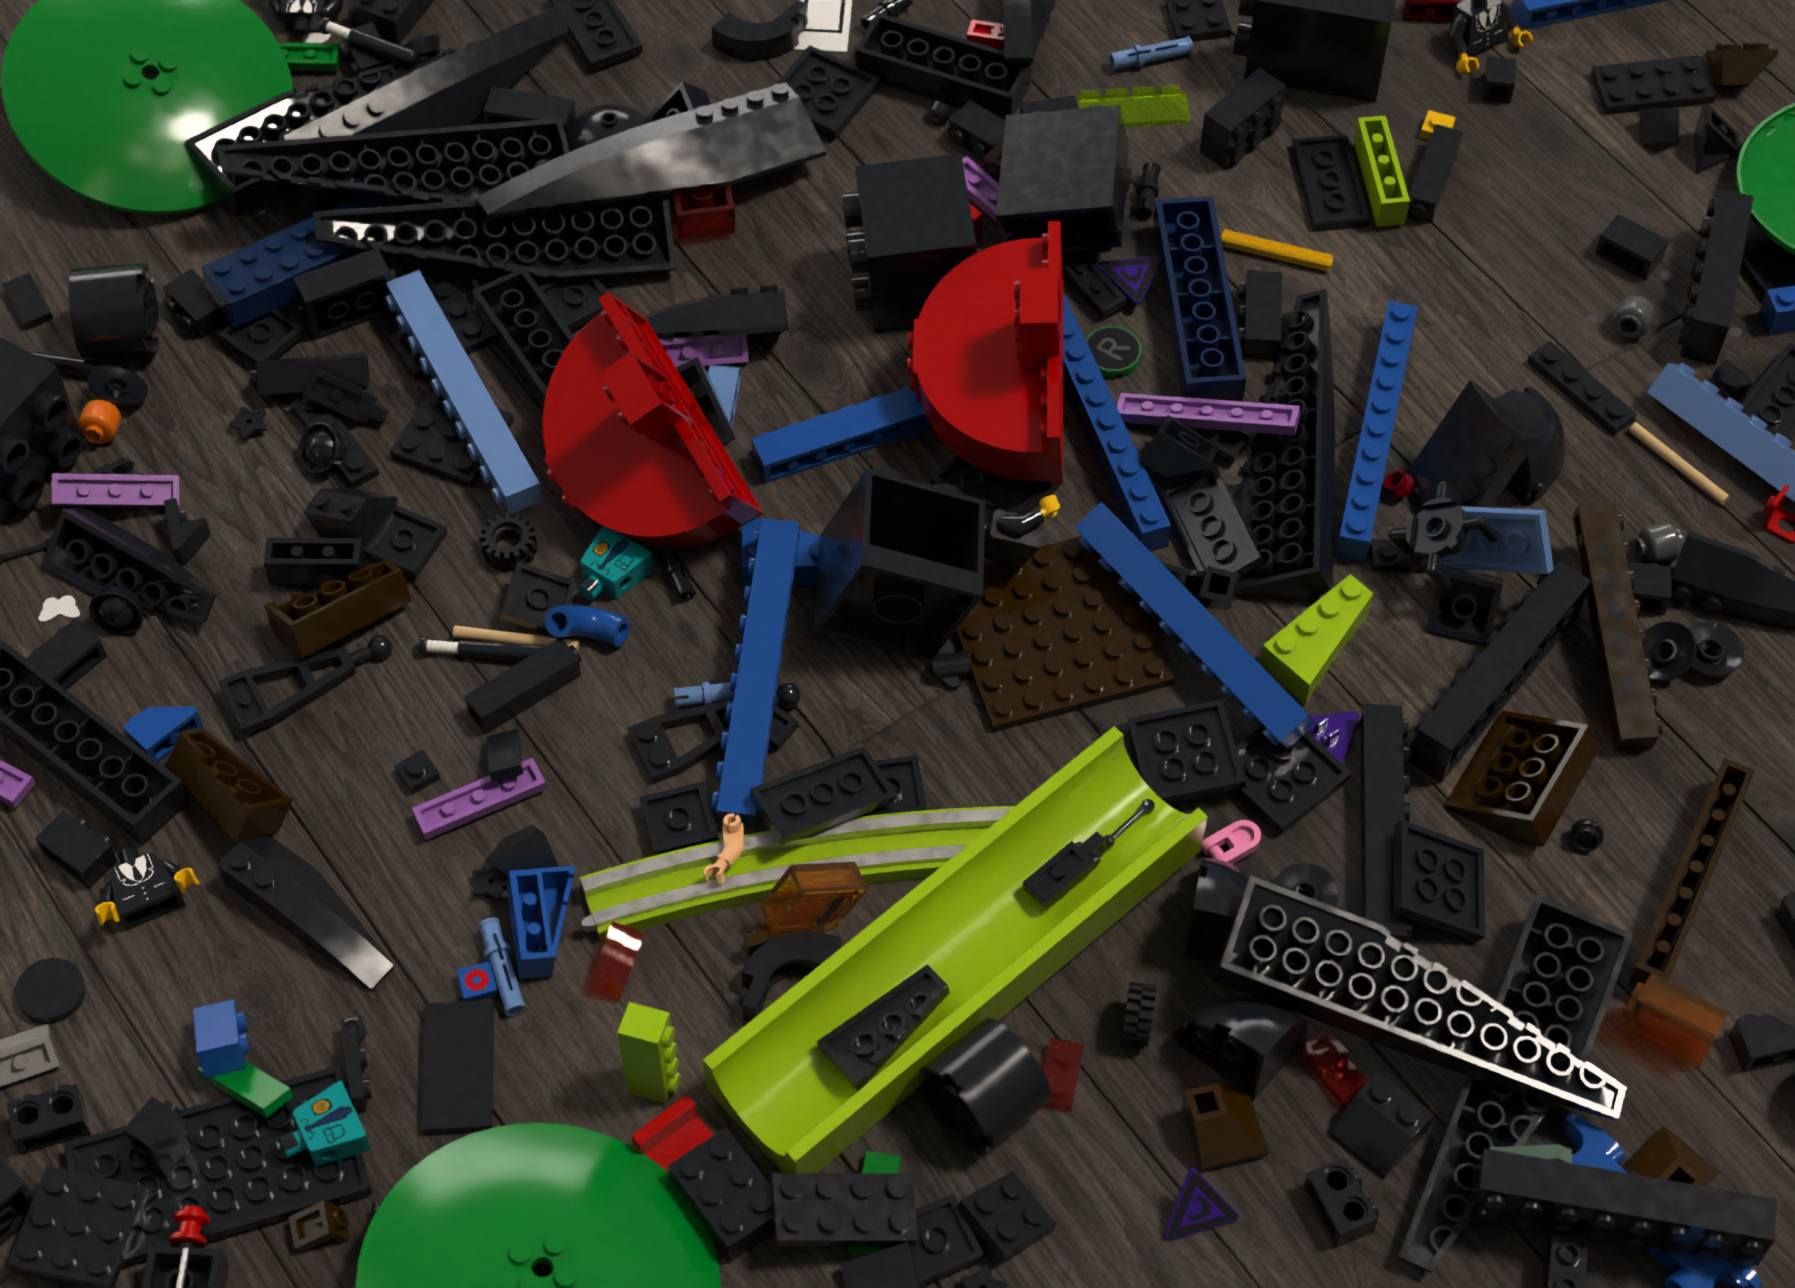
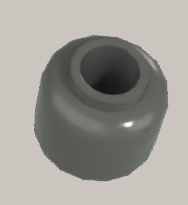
M1633 295L1624 298L1613 314L1612 324L1614 330L1627 339L1641 338L1646 335L1654 321V307L1649 300L1642 296Z
M1667 522L1645 526L1639 532L1638 539L1635 540V551L1637 556L1643 557L1647 564L1673 562L1680 555L1684 545V538L1680 529Z

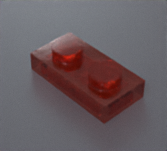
M1050 1038L1043 1072L1050 1086L1051 1101L1045 1107L1071 1112L1084 1044Z

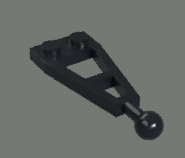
M378 635L370 639L367 647L349 654L345 647L303 658L299 657L247 669L222 679L218 683L243 736L275 724L356 673V664L371 658L379 661L387 659L392 654L393 645L389 638ZM337 663L341 664L340 667L317 681L310 671ZM299 673L306 687L271 709H268L255 683Z
M793 683L781 684L777 688L775 705L784 708L796 706L801 698L799 688ZM734 699L657 715L627 728L628 734L653 785L683 773L721 749L723 731L729 732V727L724 729L719 716L726 715L727 702H733ZM707 719L715 736L678 758L664 729Z

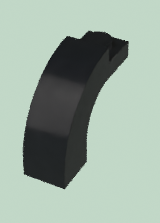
M796 0L779 17L764 23L747 22L728 12L711 28L713 48L728 56L742 60H766L781 56L799 45L798 32L804 30L808 24L807 4L801 0Z
M1161 562L1205 608L1217 610L1231 609L1240 579L1239 573L1209 565L1206 571H1198Z
M797 931L775 937L759 947L751 955L741 971L743 990L739 1006L743 1008V1020L750 1022L761 1013L770 990L780 980L792 975H808L841 948V938L816 931Z

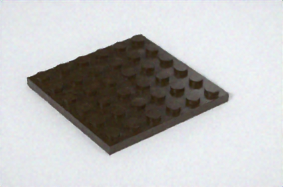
M1080 537L1041 546L1019 571L991 560L984 561L983 597L954 633L961 651H968L971 677L993 733L1174 685V674L1148 613L1138 603L1141 599L1140 595L1136 591L1130 595L1117 582L1121 578L1117 571L1114 570L1110 574L1098 562L1102 556L1096 550L1090 553L1078 541Z

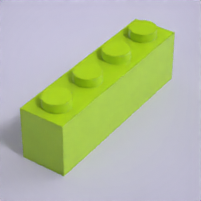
M1386 115L1358 118L1353 142L1376 226L1405 224L1410 199Z
M629 1002L617 1032L627 1093L667 1104L670 1093L677 1092L681 1080V1073L677 1072L679 1058L675 1057L677 1043L673 1042L675 1027H671L670 1013Z

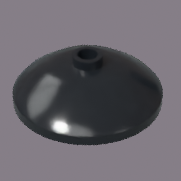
M603 104L595 106L581 113L573 121L568 134L569 146L571 151H574L606 137L650 123V121L638 110L625 105Z

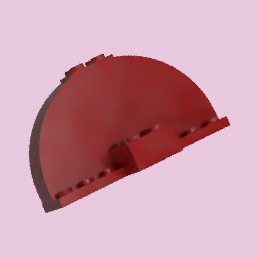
M1048 221V233H1042V238L1019 239L991 246L975 253L950 270L930 293L918 319H914V331H908L910 358L907 360L910 391H916L917 402H921L933 430L951 451L964 461L988 473L1021 481H1050L1051 485L1063 484L1064 276L1060 221Z
M610 292L598 298L604 309L576 334L564 350L550 378L543 407V439L547 455L544 460L549 467L546 471L553 483L560 485L564 492L561 498L570 510L575 509L582 516L587 515L599 524L634 541L651 546L667 545L676 548L697 546L728 535L748 521L763 515L761 507L648 320Z

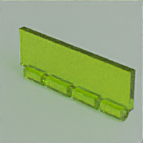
M1179 84L1159 86V94H1156L1155 86L1132 87V96H1128L1127 88L1104 89V98H1100L1099 89L1079 91V99H1077L1079 109H1084L1091 105H1120L1125 127L1190 123L1186 92L1180 93Z

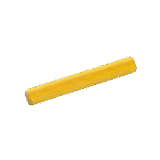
M1226 229L1221 234L1222 247L1326 272L1331 270L1333 264V256L1330 254Z

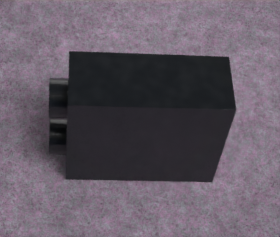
M1240 0L1238 15L1253 17L1252 23L1239 21L1233 55L1247 57L1244 80L1261 68L1284 83L1288 88L1376 102L1396 0Z
M1091 105L1084 109L1051 112L1036 110L1028 114L1006 116L995 214L1003 243L1019 239L1042 238V233H1048V221H1060L1062 252L1122 247L1129 144L1120 105Z

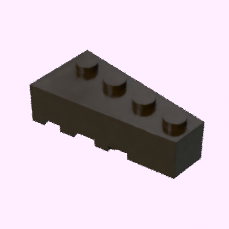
M384 560L349 573V580H330L320 584L321 589L311 594L303 595V592L300 591L289 595L291 601L276 606L275 601L264 604L275 637L303 658L318 653L321 648L332 642L345 639L348 634L361 627L372 625L375 620L388 613L399 611L402 606L412 602L402 569L389 560Z
M204 728L180 732L167 765L235 842L279 832L293 799Z

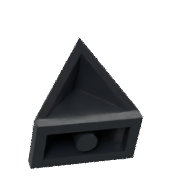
M1708 103L1704 104L1694 131L1696 175L1732 159L1740 153L1739 133Z
M532 824L503 838L485 861L486 864L508 876L509 871L559 867L544 832Z

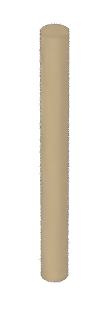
M1637 422L1630 427L1629 432L1719 504L1724 505L1728 501L1730 496L1645 428Z
M457 625L453 628V638L484 642L535 644L545 647L558 639L556 637ZM562 638L568 646L573 645L579 651V640Z

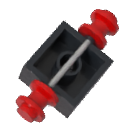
M184 1206L182 1210L176 1211L173 1217V1221L179 1225V1231L172 1233L169 1239V1243L174 1247H149L142 1288H226L229 1263L223 1250L205 1248L207 1240L204 1236L200 1235L201 1228L209 1226L210 1216L204 1213V1209L201 1207Z

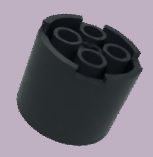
M147 263L75 268L71 270L68 287L69 310L75 344L82 358L154 353L158 351L159 338L154 337V331H157V322H159L158 302L154 280L147 278L145 271H149Z
M985 1018L919 1070L926 1078V1081L921 1084L923 1091L938 1116L946 1126L951 1124L958 1133L964 1134L966 1136L963 1140L964 1144L980 1154L989 1151L1051 1101L1049 1083L1034 1056L1010 1029L993 1018Z

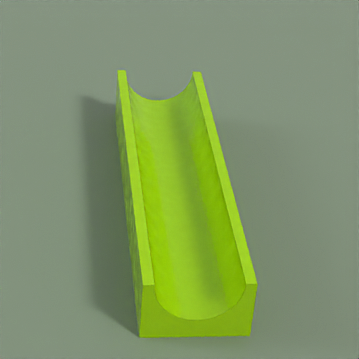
M1115 726L703 1059L708 1092L782 1173H818L926 1081L925 1075L923 1076L919 1071L920 1068L985 1018H993L999 1021L1201 851L1208 816L1200 808H1197L1191 814H1185L1164 802L1146 784L1135 769L1124 745V735ZM1151 799L1154 802V810L1149 814H1143L1117 837L1115 844L1108 848V851L1100 857L1101 862L1097 867L1048 909L1044 908L1024 891L1023 881L1071 841L1074 844L1078 841L1083 843L1096 831L1103 837L1111 835L1141 808L1143 800ZM928 964L948 984L950 993L866 1085L857 1091L818 1048L817 1041Z

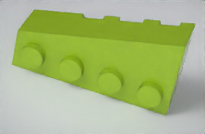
M1351 574L1348 575L1263 645L1259 664L1285 689L1306 705L1315 688L1325 678L1326 672L1336 662L1347 642H1350L1368 616L1374 593Z

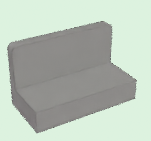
M48 1024L0 1040V1087L60 1066L51 1040V1030Z

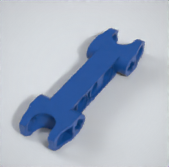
M1570 1113L1564 1119L1561 1128L1577 1149V1153L1572 1155V1164L1627 1173L1618 1165L1625 1159L1623 1149L1603 1129L1574 1113ZM1646 1245L1642 1247L1671 1273L1664 1280L1665 1288H1714L1715 1283L1721 1282L1730 1284L1735 1288H1759L1762 1283L1757 1273L1751 1267L1737 1266L1731 1260L1720 1258L1711 1261L1702 1260L1696 1257V1254L1686 1252L1668 1254L1660 1251L1657 1247Z

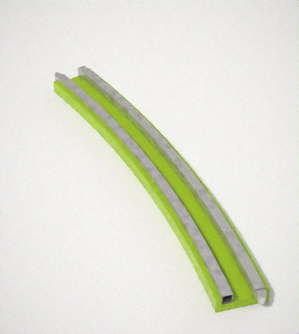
M1015 806L936 809L855 817L781 846L771 830L744 835L743 853L730 868L724 870L725 881L722 884L717 883V874L711 875L708 881H705L703 871L707 866L717 862V856L724 849L723 840L687 847L610 867L579 877L580 886L590 915L581 922L582 929L588 932L596 931L600 942L626 933H633L672 921L779 897L847 886L928 878Z

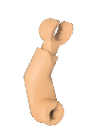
M735 813L727 814L723 819L724 849L717 856V862L704 869L705 881H708L711 875L717 874V883L722 884L725 881L724 870L730 868L743 853L744 826L741 818L738 815L735 816Z

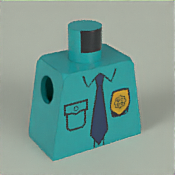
M603 526L581 558L580 568L584 583L579 587L580 593L588 600H594L601 591L614 599L620 598L653 571L651 552L620 533Z
M342 1081L336 1082L293 1111V1116L299 1130L280 1138L287 1157L308 1149L315 1165L326 1164L372 1150L365 1130Z

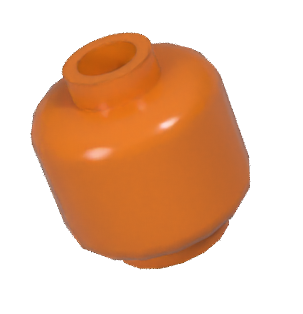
M92 400L84 406L77 421L80 435L91 443L107 444L116 436L122 416L114 404L105 400Z

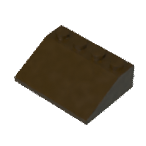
M1502 711L1448 800L1447 808L1515 842L1544 847L1599 752L1589 725Z

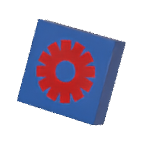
M490 961L457 970L464 1001H479L498 995Z

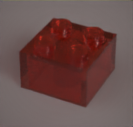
M714 184L701 185V190L691 192L688 191V187L672 189L669 199L678 240L735 233V206L730 185L715 188Z

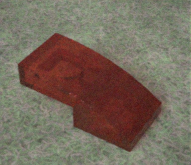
M613 921L611 922L600 956L596 960L587 988L588 991L619 1002L635 961L643 932Z
M1328 1029L1300 1045V1051L1306 1061L1341 1107L1351 1102L1356 1094L1367 1084L1368 1080L1348 1060V1050Z

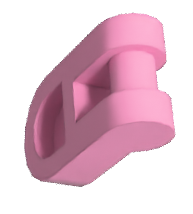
M1239 820L1203 840L1201 850L1206 856L1210 855L1212 859L1225 861L1233 865L1258 849L1261 831L1254 822ZM1227 844L1230 850L1224 853L1220 846Z

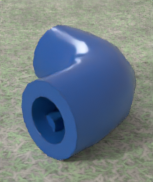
M579 605L555 606L545 616L546 629L554 637H584L617 647L625 643L631 626L628 617L598 608Z

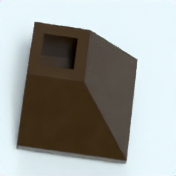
M1743 43V49H1741V44H1716L1715 50H1706V58L1714 85L1751 84L1778 56V49H1769V43Z
M1216 1083L1184 1091L1181 1110L1201 1171L1269 1155L1248 1090Z
M1665 1126L1623 1168L1630 1174L1707 1187L1719 1174L1715 1167Z

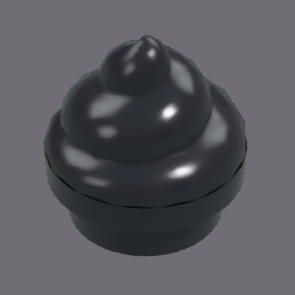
M1581 819L1571 826L1570 840L1580 851H1594L1603 841V829L1592 819Z

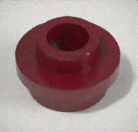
M1396 470L1390 473L1384 480L1385 493L1390 499L1403 498L1410 493L1414 480L1409 473Z

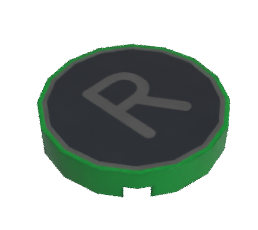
M1103 326L1092 331L1086 338L1103 377L1115 378L1116 375L1121 374L1126 376L1138 368L1142 359V344L1137 335L1129 329L1120 326Z

